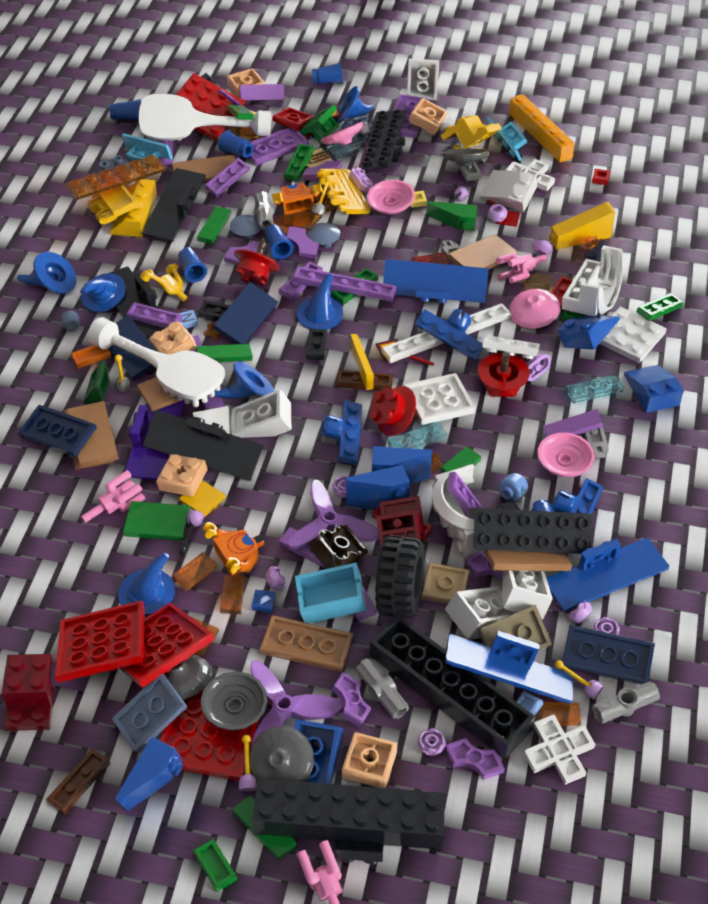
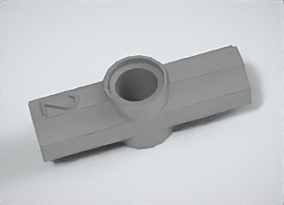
M262 191L256 193L254 197L255 207L253 214L257 216L260 228L266 230L268 226L274 224L272 218L274 206L270 205L267 193Z
M372 658L362 660L356 667V671L367 684L372 698L376 702L380 701L393 719H399L404 716L409 710V705L398 693L393 679L388 674L384 675Z
M649 681L632 689H621L618 695L594 704L592 709L597 721L603 724L620 716H631L636 709L659 700L660 694L655 683Z

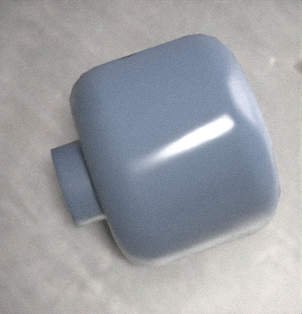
M66 311L62 314L63 328L75 330L79 327L78 313Z

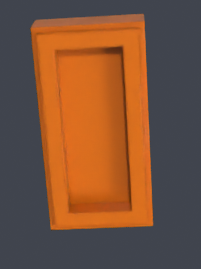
M95 345L70 353L77 369L111 358L109 349L104 350Z

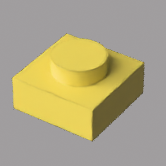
M424 191L414 192L415 197L410 207L427 206Z

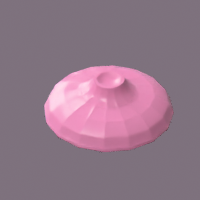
M363 122L344 128L320 141L326 145L340 144L344 146L352 142V137L362 129Z
M400 180L379 182L370 188L367 194L370 206L375 211L384 214H395L406 210L412 204L415 197L414 189L408 183Z
M529 289L521 292L513 299L509 306L512 321L518 326L535 329L547 326L556 320L560 313V303L557 297L547 290Z
M572 433L549 435L541 441L538 447V459L543 467L551 474L560 477L573 478L582 475L591 468L595 460L594 450L590 443L581 436Z

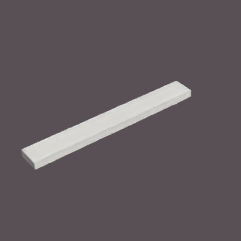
M501 303L469 315L471 317V324L465 332L470 334L511 318V313ZM423 332L382 347L381 353L389 363H393L410 355L441 345L443 342L427 332Z

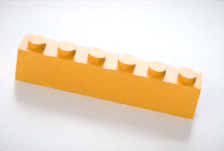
M521 94L510 98L509 114L559 163L573 158L574 141L525 95Z

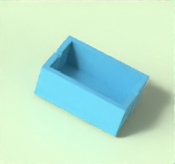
M357 563L295 576L300 613L305 623H313L367 611Z

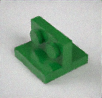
M333 104L315 115L300 130V133L305 136L311 132L321 144V139L331 135L339 127L332 117V114L337 110L336 106Z

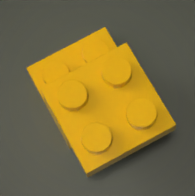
M469 115L458 119L456 125H450L445 128V132L441 134L443 141L458 137L464 149L479 145L501 130L499 123L483 125L478 115L473 117Z

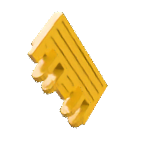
M320 168L317 171L316 175L320 178L322 185H325L326 176H330L332 179L328 184L329 191L327 192L332 205H339V210L345 211L346 214H369L371 209L361 190L350 178L349 174L351 171L349 169Z
M119 179L97 188V192L91 194L92 199L87 202L91 212L96 213L97 220L103 225L139 207L137 201Z

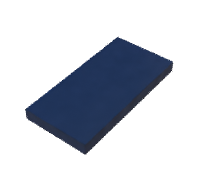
M249 282L215 323L213 328L235 344H246L276 307L278 301Z
M129 315L116 323L120 336L156 351ZM116 345L109 348L114 356H122L121 365L133 381L154 368L145 359Z
M38 405L17 434L21 438L76 457L97 429V426L86 420Z
M569 625L562 662L564 666L571 670L642 685L649 682L655 643Z

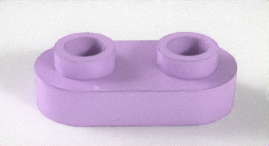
M359 167L351 170L350 178L362 192L368 194L373 184L365 175V171Z
M538 353L537 356L526 362L530 370L528 381H534L549 369L551 365L549 355Z

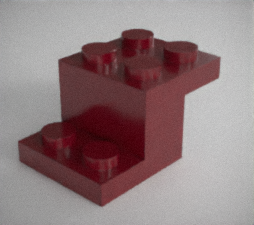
M419 496L380 502L381 516H376L380 552L384 539L390 535L413 537L420 540L421 537L425 536Z
M52 654L7 655L2 686V696L6 704L5 731L50 730L55 692L51 681Z

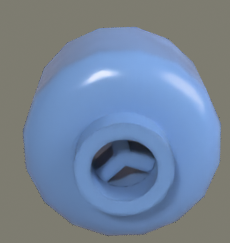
M512 473L501 481L499 491L504 499L507 501L512 499L515 502L527 493L528 483L522 475Z

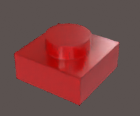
M595 168L592 183L608 185L610 171Z

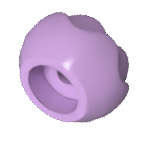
M495 204L489 208L487 217L492 222H502L507 217L508 211L504 206Z
M537 239L532 243L533 251L538 255L545 254L547 256L553 250L552 244H549L546 240L540 241Z
M346 475L336 478L334 484H332L334 493L342 498H346L345 478L348 477Z
M271 566L265 575L267 582L272 589L283 590L287 586L285 577L280 574L279 567Z
M585 600L583 601L584 603H580L578 608L571 611L570 615H568L569 620L573 623H581L592 613L590 603Z
M608 617L598 619L593 627V630L616 635L620 633V627L617 622Z
M434 728L424 730L417 739L419 749L430 756L441 753L446 745L442 732Z

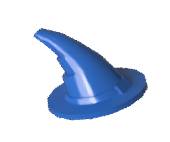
M357 86L348 92L340 104V116L335 118L338 124L345 118H357L367 115L373 109L374 105L363 104L358 98L360 88Z
M42 252L36 256L33 262V274L17 276L18 281L46 287L50 291L59 294L70 292L77 283L76 273L71 264L65 258L53 252Z
M113 273L94 277L85 283L80 290L83 306L88 311L95 313L112 309L120 303L125 295V282L119 275Z
M332 274L325 276L313 297L304 300L298 306L296 311L297 320L303 327L307 329L328 330L341 322L343 308L337 300L330 297Z
M237 361L233 365V370L237 375L235 383L228 386L229 388L215 391V396L224 399L248 398L255 395H267L274 392V389L260 372L244 362Z
M162 553L145 569L130 574L122 581L118 589V600L121 605L142 600L145 606V616H149L172 602L175 596V584L172 578L161 570L169 559L167 553Z

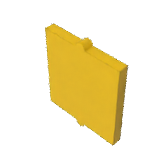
M202 480L194 496L182 495L179 501L189 505L192 510L201 512L206 517L213 509H217V505L226 498V495Z

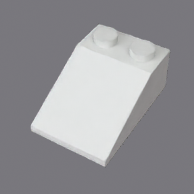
M409 59L407 95L437 100L439 60Z
M493 170L480 194V198L491 200L496 204L524 213L537 188L536 176L522 171Z
M280 389L232 408V435L241 438L272 437L291 430V402Z
M503 570L501 594L503 607L509 612L516 613L536 605L543 620L552 601L545 572Z
M500 586L458 591L445 608L452 621L455 622L467 640L481 638L477 629L514 614L503 607L501 599L502 588Z

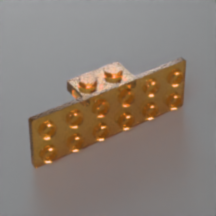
M148 155L143 159L133 160L125 165H118L115 168L102 170L94 175L90 174L81 179L71 180L69 183H66V187L76 200L165 172L167 167L155 155Z

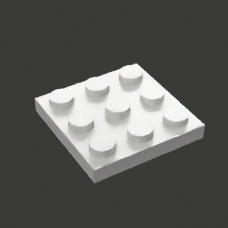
M620 306L612 315L619 316L620 320L599 344L640 363L665 335L667 328L652 321H647L642 316Z
M487 335L483 340L482 347L486 348L488 352L497 353L498 350H501L504 353H510L512 356L519 353L524 358L533 359L534 356L538 355L540 344Z
M456 373L404 384L415 394V413L421 425L475 413V406Z

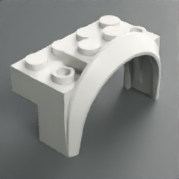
M603 245L601 248V262L586 259L562 298V309L595 317L597 313L603 315L610 310L617 301L622 283V249Z
M473 464L435 475L432 494L433 508L439 514L442 526L447 528L448 536L453 538L457 553H460L464 560L479 552V549L473 548L474 519L465 516L459 503L448 491L447 484L449 473L456 472L466 485L474 483L473 469L475 467Z

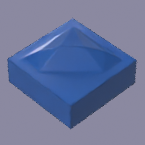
M255 589L251 606L252 611L272 613L276 592Z

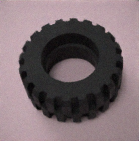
M390 535L383 541L377 564L375 586L376 609L381 615L393 617L399 615L402 618H412L418 611L425 569L424 543L419 538Z

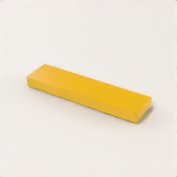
M351 334L350 349L366 390H373L374 374L358 335Z

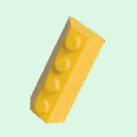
M139 179L127 189L137 201L139 207L118 216L113 222L110 234L143 237L142 231L150 218L157 198L155 180Z

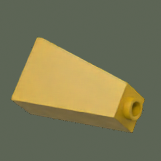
M605 202L552 226L549 241L557 250L611 238L616 212L609 202Z

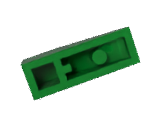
M428 201L427 216L457 229L475 231L477 205Z

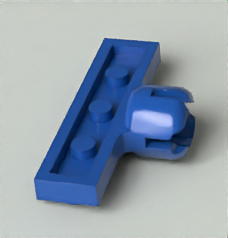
M426 309L423 310L416 320L415 326L473 361L477 360L484 347H482L483 343L466 334L465 331L471 324V317L467 313L462 317V310L455 309L447 320H443Z
M344 400L341 418L326 415V420L322 422L321 435L336 439L339 442L337 461L356 465L358 462L362 404Z
M586 478L577 496L560 490L557 493L559 495L553 500L554 505L551 506L554 512L592 514L604 486Z

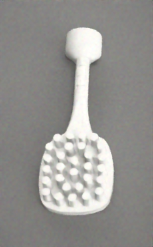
M151 94L144 97L141 102L139 125L142 134L147 139L152 138L163 141H181L182 138L189 136L195 128L211 125L251 127L257 136L270 137L271 111H258L253 115L252 120H244L196 111L188 99L178 95Z
M103 317L96 319L89 328L88 340L91 344L104 350L116 345L151 363L157 369L156 379L163 387L164 392H170L171 397L177 395L179 401L184 399L186 404H190L192 400L193 407H198L199 399H201L202 403H206L208 401V394L209 397H214L215 391L221 389L220 384L223 383L225 378L224 367L206 355L188 350L174 354H164L148 349L120 336L117 324Z

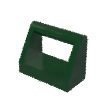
M101 360L91 374L84 398V405L105 402L110 383L106 361Z

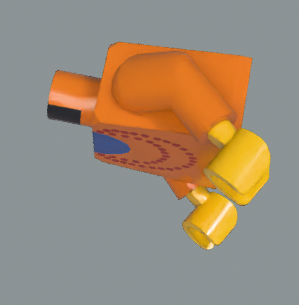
M288 183L287 186L281 188L282 193L272 194L273 203L277 207L283 206L284 215L311 210L314 205V199L323 190L320 183L312 185L311 188L306 187L304 183Z
M207 522L203 527V531H206L205 537L207 539L213 537L214 551L232 578L241 572L249 573L259 560L258 548L265 545L261 535L250 538L245 530L224 531L217 529L211 522Z

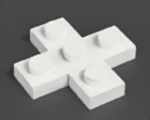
M534 159L528 167L513 161L505 170L522 171L536 176L537 188L548 191L555 182L554 177L544 174L548 170L549 164Z
M554 714L534 722L533 727L542 743L524 750V756L533 773L554 765L565 785L585 777L586 771L577 755L595 747V743L585 725L564 733Z

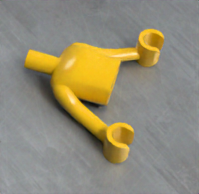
M169 264L166 268L168 274L161 278L154 275L152 270H144L141 273L140 278L143 281L148 282L152 278L157 281L158 285L167 294L176 295L182 302H185L188 298L182 292L183 283L177 271L179 268L177 264Z

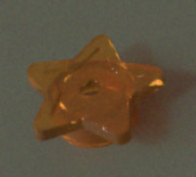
M597 235L585 239L583 248L595 247L599 240H603V238L598 239Z
M216 322L207 324V330L203 333L204 336H211L216 340L218 336L222 335L213 328Z
M432 453L431 462L434 463H431V473L444 465L440 461L441 454Z

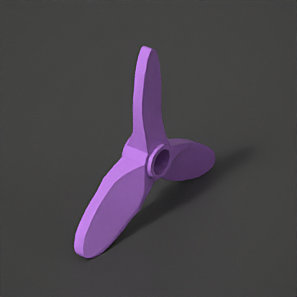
M314 480L311 483L310 494L318 518L297 531L289 539L288 548L292 550L302 548L316 540L321 530L332 532L336 526H344L346 524L360 541L373 542L379 539L378 528L361 519L334 512L333 504L326 488L319 481Z
M256 660L251 662V675L260 680L266 689L267 701L272 706V709L257 728L252 743L260 733L271 727L284 726L286 720L291 717L303 720L326 719L337 716L343 710L342 702L330 696L305 694L291 697L287 695L278 679L263 663ZM279 706H286L288 708L282 709Z

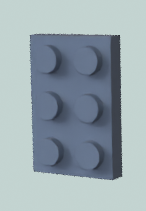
M160 673L155 680L150 682L124 706L112 720L134 752L139 753L146 747L151 737L155 738L188 706L166 676Z

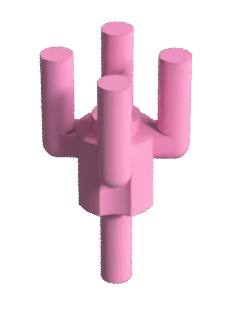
M511 253L498 257L496 259L497 264L508 262V266L512 267L510 271L498 274V280L501 281L509 278L510 283H515L527 279L530 276L529 271H532L537 263L546 261L547 256L543 254L533 258L532 255L527 254L518 257L516 253Z
M126 470L106 484L108 492L98 498L100 504L82 515L81 518L86 523L104 510L108 514L118 508L121 512L128 511L131 501L142 502L145 500L142 493L138 494L143 490L140 484L134 486L132 480L129 479L116 488V486L132 477L130 472Z
M328 840L319 844L327 865L320 866L315 870L312 867L306 850L298 852L297 857L310 888L317 891L320 901L328 900L329 904H340L337 896L343 891L339 883L342 875Z

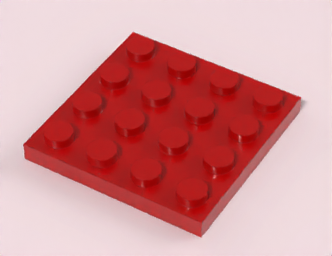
M195 73L190 76L176 94L188 99L196 111L210 115L235 117L227 110V106L236 104L221 94L220 90H223L241 105L245 106L246 104L245 100ZM202 126L194 130L218 142L221 134L229 126Z
M143 601L60 620L55 667L57 683L142 663L144 656L145 619Z
M170 602L144 619L143 662L119 669L143 688L155 680L160 673L163 675L169 672L173 667L187 660L200 649L205 648L215 638L211 631Z
M203 689L195 696L183 700L188 707L163 730L160 741L177 750L183 759V771L239 781L242 775L245 774V754L242 737L244 735L250 736V752L260 718L245 729L231 731L215 726L208 721L202 712L201 697Z

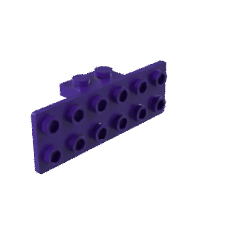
M185 401L176 402L158 409V411L181 418ZM147 403L146 406L139 405L138 411L134 413V424L129 428V437L132 439L133 446L125 471L128 470L132 475L130 478L157 481L169 458V454L143 445L155 411L152 412Z

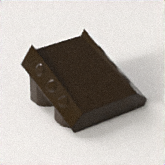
M347 524L336 526L332 532L321 530L316 540L310 542L311 552L316 555L326 569L347 565L368 554L366 547Z

